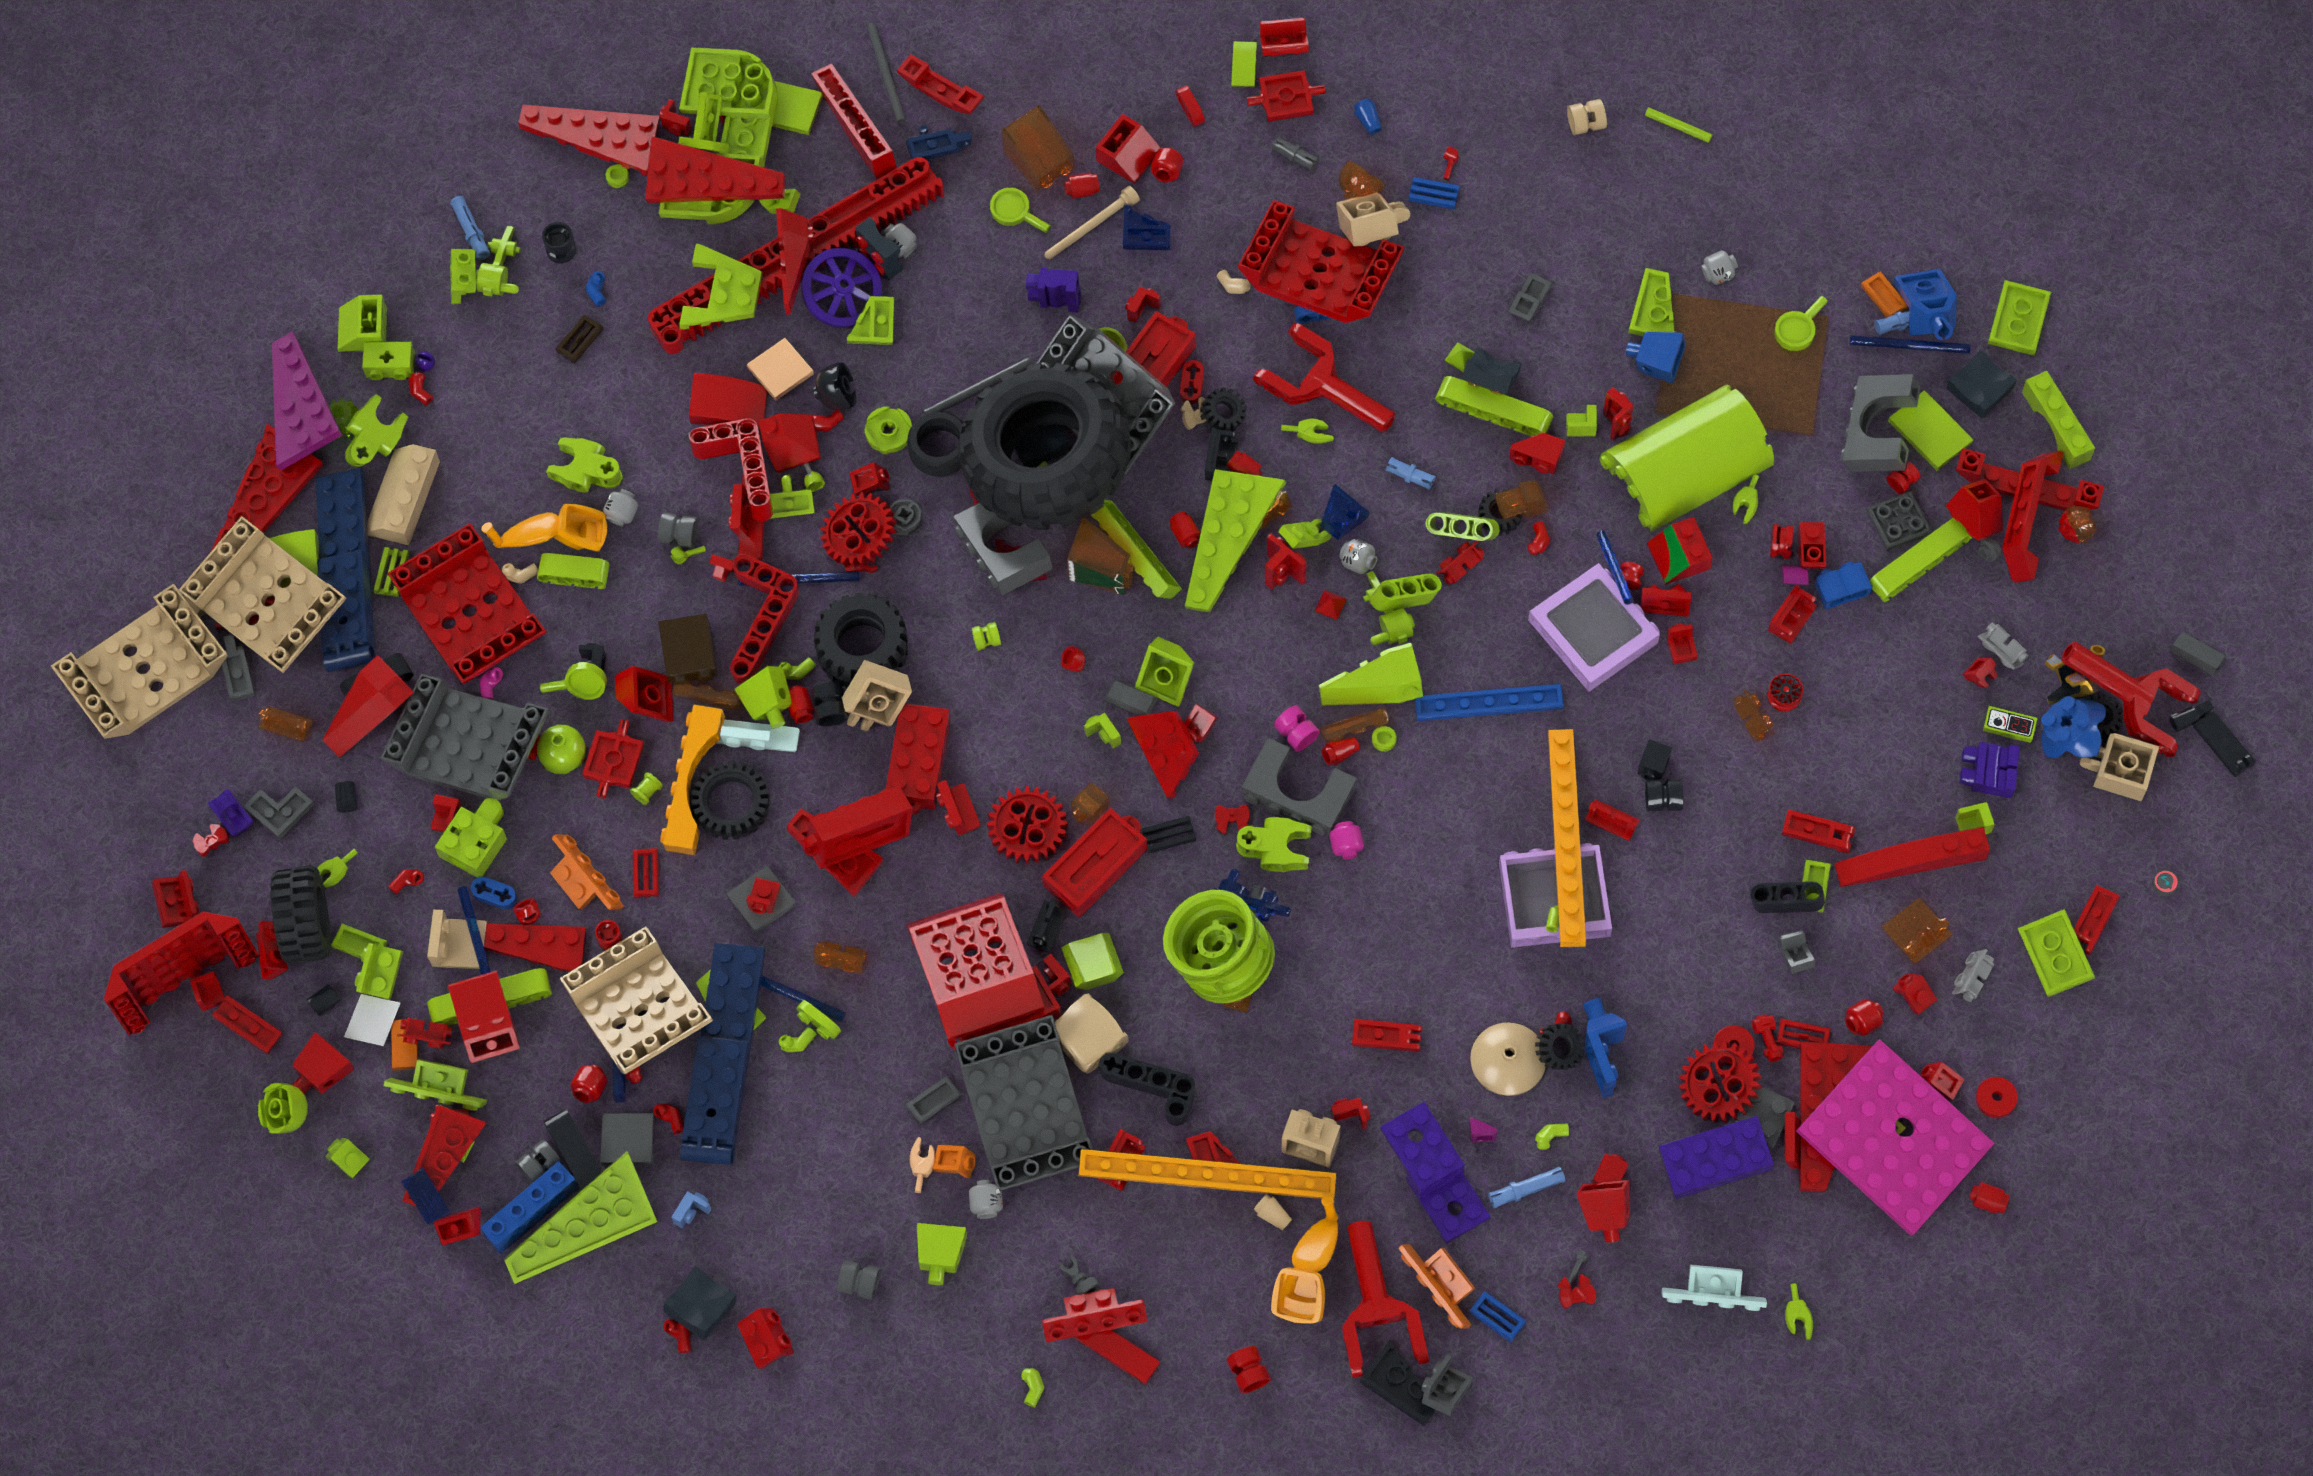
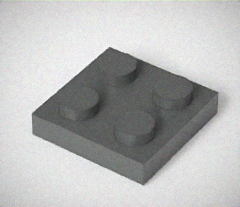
M1762 1087V1089L1754 1090L1759 1096L1758 1099L1751 1098L1750 1100L1754 1107L1745 1106L1746 1115L1739 1111L1736 1113L1737 1120H1734L1731 1116L1728 1124L1758 1116L1767 1145L1774 1148L1785 1126V1114L1792 1111L1795 1102Z

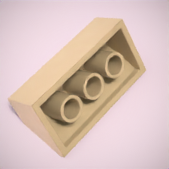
M414 444L394 449L367 521L368 536L405 545L410 544L440 463L436 450Z

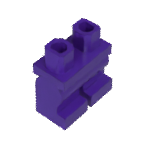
M1041 267L1040 274L1027 273L1026 289H1028V301H1039L1041 308H1048V305L1059 308L1064 305L1068 306L1069 312L1078 313L1081 296L1078 271L1056 269L1048 271V268Z
M1979 742L1977 747L1964 746L1961 760L1962 762L1973 763L1974 769L1962 768L1959 783L1972 786V792L2011 798L2016 789L2020 746L2009 745V747H2002L1984 742Z

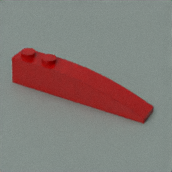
M832 63L811 73L827 104L875 178L878 179L895 170L897 167L891 148Z
M1984 827L1886 847L1834 863L1839 885L1844 887L1984 861L1987 859L1990 848Z

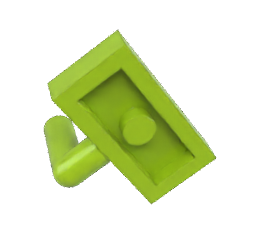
M785 474L781 479L783 492L770 494L773 507L771 518L815 513L812 489L792 491V477L789 474Z

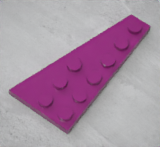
M293 331L272 343L276 466L280 471L342 436L341 430Z

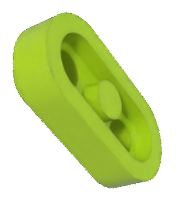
M803 1000L797 1006L798 1018L807 1025L810 1022L815 1025L817 1033L824 1039L828 1040L829 1037L835 1039L840 1034L841 1029L809 1002Z

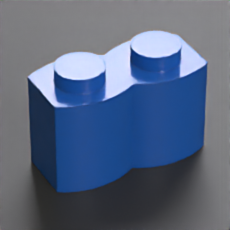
M1847 562L1839 570H1824L1817 575L1818 577L1815 578L1814 582L1825 610L1866 597L1871 594L1872 590L1861 562Z

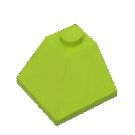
M1157 637L1148 646L1135 688L1179 707L1194 662L1181 646Z

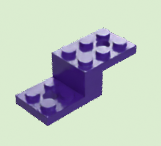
M1425 1102L1380 1126L1381 1132L1407 1171V1183L1446 1244L1490 1219L1491 1216L1464 1176L1465 1164ZM1412 1131H1418L1422 1134L1423 1139L1419 1142H1412L1408 1135ZM1451 1203H1458L1462 1207V1212L1458 1215H1452L1448 1211V1206Z

